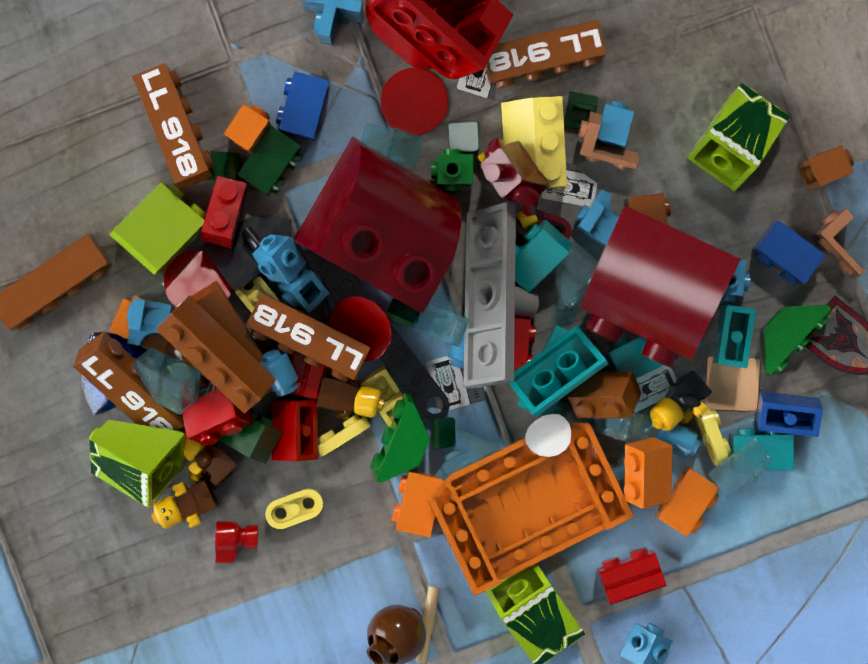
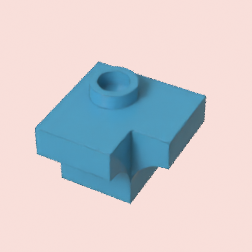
M602 189L589 207L585 204L583 205L575 220L579 222L576 229L606 247L618 217L613 214L610 208L612 195Z
M133 298L127 313L128 329H130L128 344L144 345L145 340L150 335L159 333L156 328L174 310L175 305Z

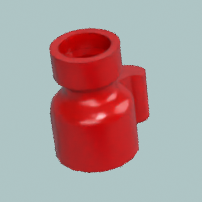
M234 521L216 522V563H234L239 546H245L247 549L258 548V525H247L245 528H242Z

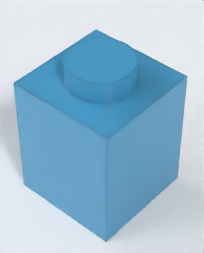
M611 101V105L605 104L602 108L601 126L596 142L624 148L634 111L628 110V105Z

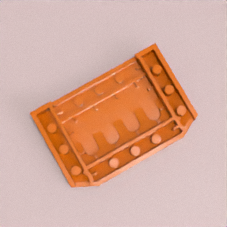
M569 423L571 428L570 444L559 455L546 457L534 453L527 446L526 438L524 437L449 474L429 499L430 506L474 596L604 529L609 530L634 517L590 423Z

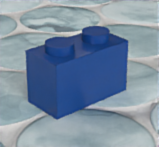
M294 71L293 78H287L283 95L288 96L285 107L280 106L278 110L276 124H280L279 130L286 134L315 141L330 82Z
M779 220L771 223L752 249L758 254L756 259L768 268H771L772 265L781 271L779 276L793 286L795 283L799 285L805 284L826 256Z
M760 391L756 414L758 430L819 437L823 408L820 399L816 397Z

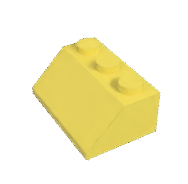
M537 97L502 102V130L505 145L520 141L550 186L547 189L565 188L567 186L563 97Z

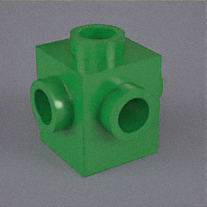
M443 149V154H437V161H431V179H437V186H443V191L460 192L461 186H473V154H461V149ZM454 166L458 172L451 175L447 172V168Z

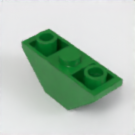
M828 305L781 307L761 329L763 370L769 375L774 371L779 374L790 362L787 357L795 349L799 352L810 340L807 335L814 328L817 330L821 329L830 319L827 313L831 308Z
M406 392L402 400L396 401L392 412L394 420L391 427L387 426L381 439L383 446L380 454L375 453L371 462L370 469L373 470L375 481L379 483L418 467L430 441L428 432L411 394Z

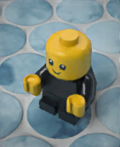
M694 370L684 374L669 388L665 398L660 399L650 410L653 426L664 431H671L679 422L682 424L688 423L692 419L693 414L696 417L702 416L707 411V406L700 401L707 398L713 391Z

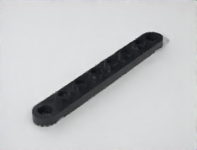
M297 243V249L306 261V264L323 279L322 284L330 292V295L337 304L349 297H363L373 301L353 274L310 250H304ZM391 325L390 345L379 358L406 393L411 394L414 403L425 417L431 420L443 418L448 413L450 407L448 397ZM436 396L442 399L444 405L441 412L433 414L427 410L426 402L429 398Z

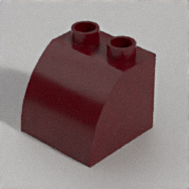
M352 136L293 241L423 314L454 259L461 231V207L458 200L452 195Z
M624 205L580 307L592 313L586 328L619 343L625 329L647 339L641 351L642 355L674 369L680 355L690 360L693 359L741 259Z

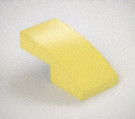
M384 365L359 380L361 386L381 391V399L385 401L383 410L378 412L387 426L391 427L394 420L392 416L394 405L397 400H402L403 394Z

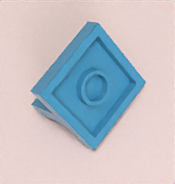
M301 0L304 9L317 12L314 30H316L315 34H318L322 44L332 46L339 17L362 22L364 14L363 1Z

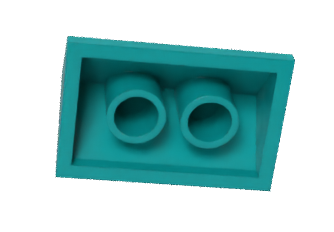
M576 326L514 372V381L508 383L532 416L536 418L609 363L582 330Z

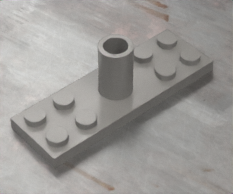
M505 202L467 213L463 386L465 388L474 389L514 381L515 317L530 319L538 310L539 298L537 293L533 290L528 293L524 288L515 286L516 204Z

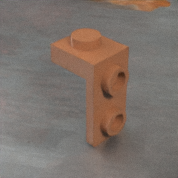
M590 112L588 121L582 120L578 133V138H582L580 155L593 162H600L602 160L613 163L615 167L624 170L630 168L637 169L639 153L596 142L601 126L602 114Z
M834 209L822 220L824 226L814 234L819 239L817 244L826 254L830 255L832 253L839 260L837 265L847 276H862L865 271L833 238L854 216L847 209L839 210L838 212Z

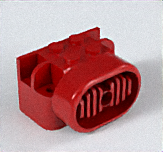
M366 0L365 5L366 17L372 31L405 62L418 69L434 68L442 76L453 80L484 70L514 15L498 0Z

